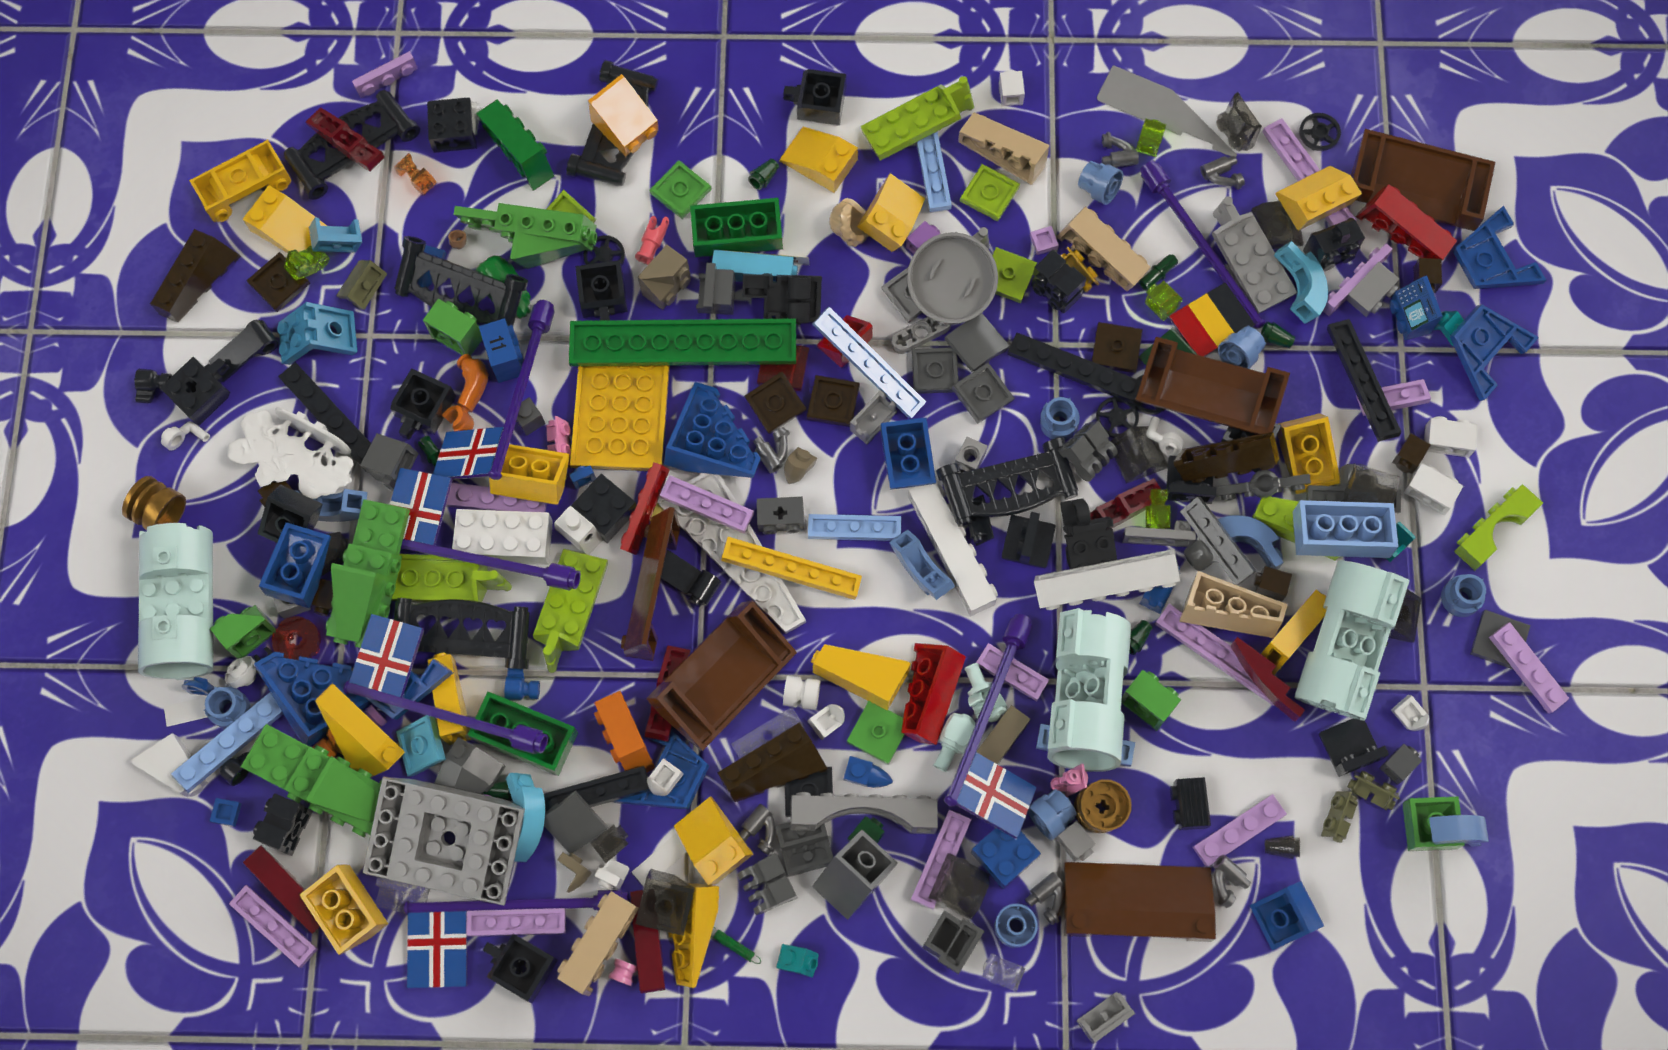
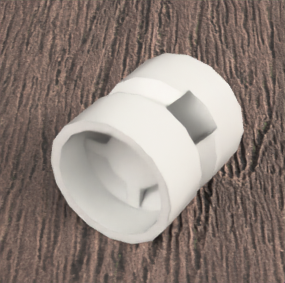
M787 675L783 706L796 708L800 704L803 709L816 710L821 680L807 678L805 681H802L801 677Z

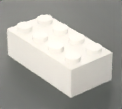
M456 509L452 549L522 564L549 565L553 520L547 512Z

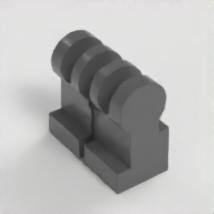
M1099 420L1086 423L1073 438H1070L1058 450L1063 458L1067 457L1072 463L1077 475L1087 482L1091 481L1095 474L1102 470V466H1106L1110 461L1109 459H1113L1118 453L1115 445L1109 441V435Z
M777 853L762 859L737 874L740 881L754 877L753 881L743 886L745 892L756 890L759 888L758 886L764 883L767 884L768 888L761 891L757 890L748 897L750 903L764 899L762 904L753 909L755 915L763 914L798 898L789 878L786 876L787 874Z

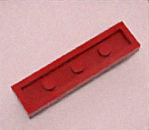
M653 462L652 467L647 471L645 486L638 494L636 509L631 513L629 527L621 538L622 545L620 549L634 555L638 553L644 537L646 524L650 522L670 470L665 466Z

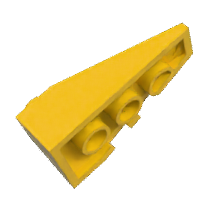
M333 683L315 700L344 759L351 763L349 767L353 770L358 771L361 768L371 773V777L388 770L405 753L393 739Z
M665 882L664 909L665 915L670 917L671 929L668 930L669 938H673L675 951L672 953V960L677 985L696 988L718 913L719 886L699 883Z

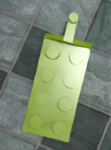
M962 76L958 82L947 88L939 85L860 126L879 160L881 161L960 120L961 112L973 110L974 102L970 93L968 79Z
M563 549L558 564L574 567L580 571L579 586L577 589H571L570 591L554 587L549 588L533 633L535 640L546 645L543 649V654L550 673L556 672L562 651L579 650L608 566L607 559Z
M399 554L402 556L401 568L398 572L392 601H397V598H411L412 602L444 599L482 602L487 590L510 591L512 585L496 570L488 571L487 566L435 555Z

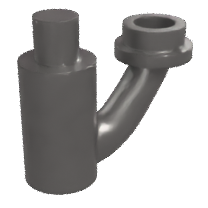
M1110 132L1102 134L1103 147L1109 149L1114 145L1123 150L1110 152V156L1102 157L1103 164H1109L1114 167L1138 165L1137 149H1134L1128 142L1111 136Z
M1223 156L1200 167L1201 174L1205 180H1210L1218 185L1234 186L1237 190L1245 185L1244 178L1240 173L1232 174L1231 178L1220 176V174L1230 171L1231 166L1237 164L1235 156L1230 158Z
M785 427L779 428L773 433L775 442H779L777 454L769 442H764L761 437H757L753 441L757 447L755 451L760 456L769 473L779 470L786 459L788 449L787 437L790 432Z
M759 804L741 825L743 830L739 835L745 842L750 835L754 837L765 825V840L760 839V843L757 846L765 854L769 855L770 852L773 853L775 851L772 848L775 822L772 817L773 814L762 804Z
M1223 854L1216 859L1213 865L1215 868L1214 882L1220 897L1218 904L1229 908L1235 902L1236 897L1231 890H1226L1224 877L1234 886L1240 885L1244 889H1247L1251 882L1246 878V872Z
M1052 872L1030 890L1032 894L1025 899L1028 905L1032 907L1037 902L1043 903L1054 894L1052 909L1047 907L1043 913L1051 925L1060 922L1058 915L1064 901L1063 883Z

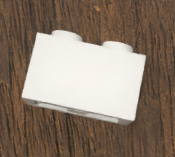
M1434 417L1425 425L1424 441L1431 444L1427 452L1469 458L1476 450L1477 424H1471L1467 420L1450 421L1445 417Z
M1421 463L1403 493L1445 515L1453 506L1463 485L1459 484L1455 478L1439 473L1435 467Z

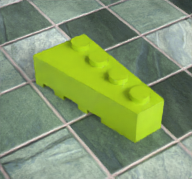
M1276 497L1261 498L1252 518L1266 524L1277 536L1295 543L1293 510L1297 506L1298 501ZM1325 556V557H1328V558H1330V559L1336 561L1339 556Z

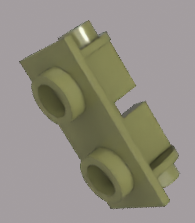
M1361 771V773L1353 772L1356 780L1351 779L1348 783L1347 788L1351 789L1350 792L1364 799H1367L1370 792H1372L1374 795L1370 802L1384 810H1392L1396 802L1393 801V798L1400 799L1399 793L1396 792L1397 788L1386 782L1382 785L1374 781L1375 777L1365 771Z
M1336 791L1331 800L1328 816L1323 823L1322 837H1333V840L1338 843H1342L1343 839H1346L1350 823L1345 821L1344 817L1353 819L1358 802H1356L1357 797L1351 795L1352 792Z

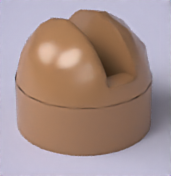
M453 230L448 235L452 248L462 249L466 245L467 238L464 231Z

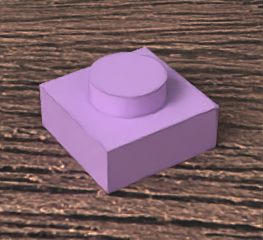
M1052 226L1030 232V238L1037 255L1058 249L1059 245Z

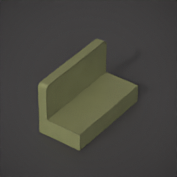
M359 260L336 296L340 299H347L360 310H364L388 273L371 260Z

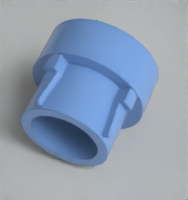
M1090 161L1081 172L1078 186L1089 192L1092 199L1107 205L1115 198L1121 187L1123 171L1109 164H1098Z
M1247 326L1225 338L1218 346V354L1222 362L1250 369L1258 361V354L1265 348L1266 342L1259 331Z
M1057 397L1049 403L1046 402L1041 412L1040 426L1048 438L1063 437L1064 440H1067L1077 432L1080 416L1071 398ZM1060 416L1063 417L1066 421L1060 422L1054 420V418Z
M1472 574L1453 577L1443 587L1441 592V601L1444 608L1457 617H1468L1482 607L1485 601L1486 586L1483 582L1484 579ZM1459 591L1465 592L1468 600L1463 598Z
M214 687L215 689L205 699L204 711L211 722L220 728L226 729L251 708L250 702L246 695L236 688ZM232 703L231 708L224 713L225 705Z
M1057 789L1035 800L1030 804L1027 812L1036 827L1051 841L1061 834L1077 815L1069 799Z
M1008 905L996 917L994 924L995 933L998 939L1010 948L1024 947L1033 940L1037 933V918L1033 911L1025 905ZM1017 919L1021 921L1023 925L1021 932L1016 933L1010 929L1009 923L1011 920Z

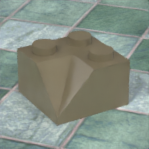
M666 244L638 276L642 295L662 310L667 305L670 306L676 299V294L681 289L684 290L691 281L688 260Z

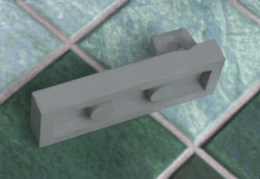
M1178 520L1175 522L1174 530L1125 527L1122 543L1188 547L1195 542L1196 532L1191 531V525L1188 521Z

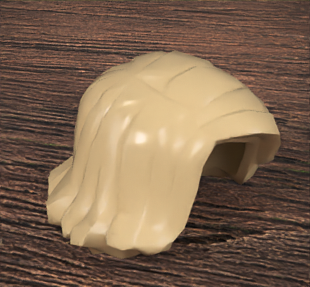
M843 199L832 209L829 223L832 231L842 237V240L849 246L856 247L858 244H862L868 235L860 230L857 225L866 211L853 199Z

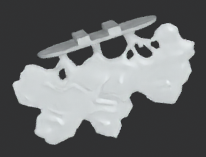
M276 407V414L284 422L278 425L272 422L271 415L267 410L256 413L248 412L240 423L246 437L239 438L228 445L230 451L228 457L230 460L242 465L258 462L259 467L255 477L260 487L269 485L272 481H286L290 475L296 474L298 475V486L302 495L316 499L321 495L334 494L339 487H345L353 481L349 474L354 466L353 459L348 456L334 458L331 449L348 455L351 453L348 445L337 436L328 432L324 424L318 421L315 424L309 422L307 416L299 411L297 414H294L284 408ZM288 426L303 433V436L287 435ZM275 429H280L276 434H273ZM308 437H311L324 444V446L320 450L311 451L305 447L304 442ZM315 453H320L318 457H313ZM323 453H326L324 457H328L327 466L321 464ZM332 460L336 461L334 466L331 464Z

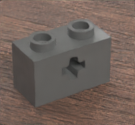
M803 496L757 499L758 531L763 532V534H775L777 531L798 533L800 530H805ZM783 513V519H778L779 514Z

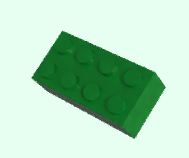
M779 198L690 205L695 257L713 256L714 250L760 252L783 249Z
M487 692L475 719L508 729L516 728L521 724L542 730L543 734L548 736L547 746L543 753L532 754L513 748L509 739L473 728H470L467 734L475 742L559 776L578 735V731L571 725Z

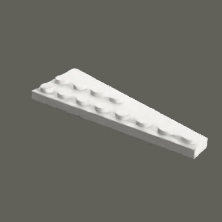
M702 473L687 481L689 484L737 503L721 475ZM659 496L657 502L663 510L669 507L675 508L680 527L785 634L806 623L803 614L781 578L721 561L727 537L762 546L750 524L744 534L661 499Z

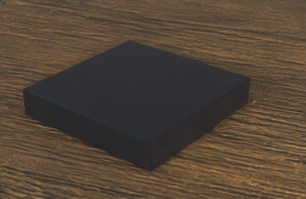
M827 767L828 770L820 773L818 771L809 774L807 778L801 780L798 778L785 783V817H790L792 795L800 792L810 793L811 796H820L823 793L833 794L832 767Z

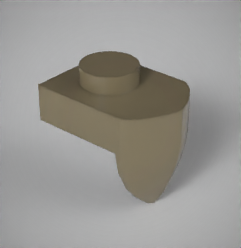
M797 447L788 456L784 466V473L788 484L800 481L815 465L817 457Z
M562 852L557 859L562 865L576 874L567 889L568 893L580 887L592 873L581 865L583 860L572 852L569 856Z

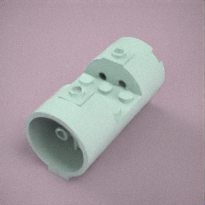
M165 523L147 527V532H139L138 672L147 677L187 680L207 675L213 671V632L210 630L213 626V532L200 525L197 529L186 527V523Z
M1337 561L1323 608L1326 609L1325 617L1314 651L1308 652L1294 697L1296 700L1323 710L1338 713L1342 716L1365 721L1380 676L1378 669L1390 631L1396 625L1409 584L1408 579L1371 566L1350 561Z
M1080 608L1060 612L1056 653V668L1058 670L1056 696L1051 708L1047 754L1048 760L1055 765L1072 769L1080 764H1084L1085 771L1087 772L1109 771L1121 765L1124 730L1121 698L1123 678L1128 673L1131 624L1119 615L1106 612V616L1092 614V610H1082Z

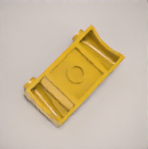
M266 140L189 181L212 221L224 222L232 214L230 204L266 185H270L278 191H283L291 183V178L269 140Z

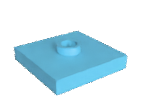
M426 715L396 731L399 745L405 751L402 756L407 776H415L446 760L435 717Z

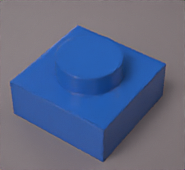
M591 465L587 467L580 466L573 473L569 474L575 489L583 487L596 479Z
M216 798L210 822L236 827L242 803Z

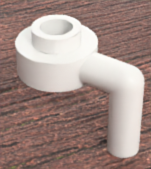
M1152 417L1146 432L1147 438L1159 443V448L1164 454L1168 456L1178 455L1184 444L1182 437L1173 432L1165 433L1164 435L1158 433L1157 429L1160 419Z
M189 421L180 428H167L162 433L161 444L172 451L183 443L185 435L189 432H192L204 442L209 440L210 435L194 422Z

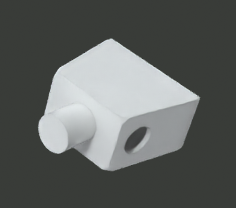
M571 506L554 523L555 530L584 554L590 555L603 540L595 526ZM590 534L591 537L585 541L586 537Z

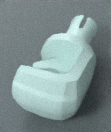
M974 663L964 668L972 685L971 690L967 692L969 696L968 703L970 707L972 706L974 714L978 719L992 682H985L979 664ZM1000 693L988 722L999 720L1008 710L1005 700Z
M953 713L949 716L939 736L938 742L941 743L942 749L936 762L933 764L934 767L947 772L955 754H964L965 747L976 724L971 716Z

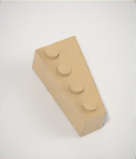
M973 112L959 131V143L1030 185L1035 182L1046 166L1050 145L988 119L983 115Z
M1086 206L1056 236L1060 241L1066 239L1070 242L1073 251L1077 249L1079 252L1087 255L1088 262L1094 267L1104 268V274L1126 291L1134 287L1151 268L1143 256L1137 255L1127 241L1120 239L1111 226L1104 224L1098 218L1097 213Z
M1197 571L1190 586L1179 622L1274 638L1283 622L1288 604Z
M612 891L609 895L605 894L598 904L600 910L595 917L591 916L584 927L587 931L582 939L579 937L576 939L571 948V951H573L569 960L565 959L561 963L557 971L560 973L557 979L586 996H590L593 988L590 987L591 983L599 979L604 972L605 965L602 963L605 959L608 961L617 949L618 943L615 941L617 938L621 939L639 910V908Z

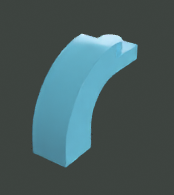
M1291 241L1278 249L1274 257L1292 274L1296 281L1297 297L1290 310L1306 324L1320 316L1324 310L1328 299V285L1322 266L1313 253L1310 251L1304 254Z
M509 773L506 781L513 803L525 809L514 861L526 862L537 848L543 832L545 820L544 794L542 788L534 786L531 774Z

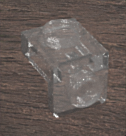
M991 954L984 963L982 976L991 983L1017 992L1025 968L1001 959L995 954Z

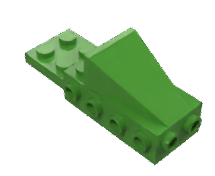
M504 203L498 204L497 211L455 206L453 215L461 219V223L468 224L469 228L481 230L482 227L489 228V231L500 233L501 237L508 239L509 243H513L510 259L526 269L584 250L592 251L593 245L597 242V225L583 214Z
M363 499L353 543L348 544V548L343 554L344 564L332 563L331 565L333 587L331 605L333 609L331 617L326 622V635L334 637L333 642L347 645L348 640L356 642L355 647L360 648L371 614L388 618L398 572L401 568L402 556L399 553L410 509Z
M265 724L241 767L287 791L288 795L286 797L300 803L301 800H304L310 804L308 808L320 815L324 811L332 815L331 821L341 826L345 823L353 826L352 832L364 838L366 834L371 835L382 779L378 783L370 779L371 773L361 768L358 771L349 767L351 763L341 757L335 759L332 756H327L329 751L318 745L315 748L307 746Z

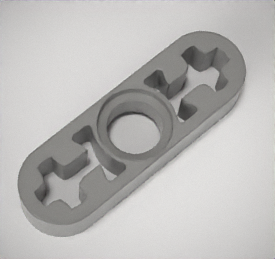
M926 317L896 332L892 337V348L896 353L905 354L947 333L951 328V324H945L942 327L941 324L936 325L937 321ZM918 328H925L928 334L921 338L915 334V331ZM898 339L902 341L907 340L906 346L898 344Z

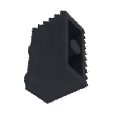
M1205 777L1176 779L1173 782V786H1170L1171 800L1176 802V810H1173L1174 824H1178L1179 830L1209 828L1211 821Z

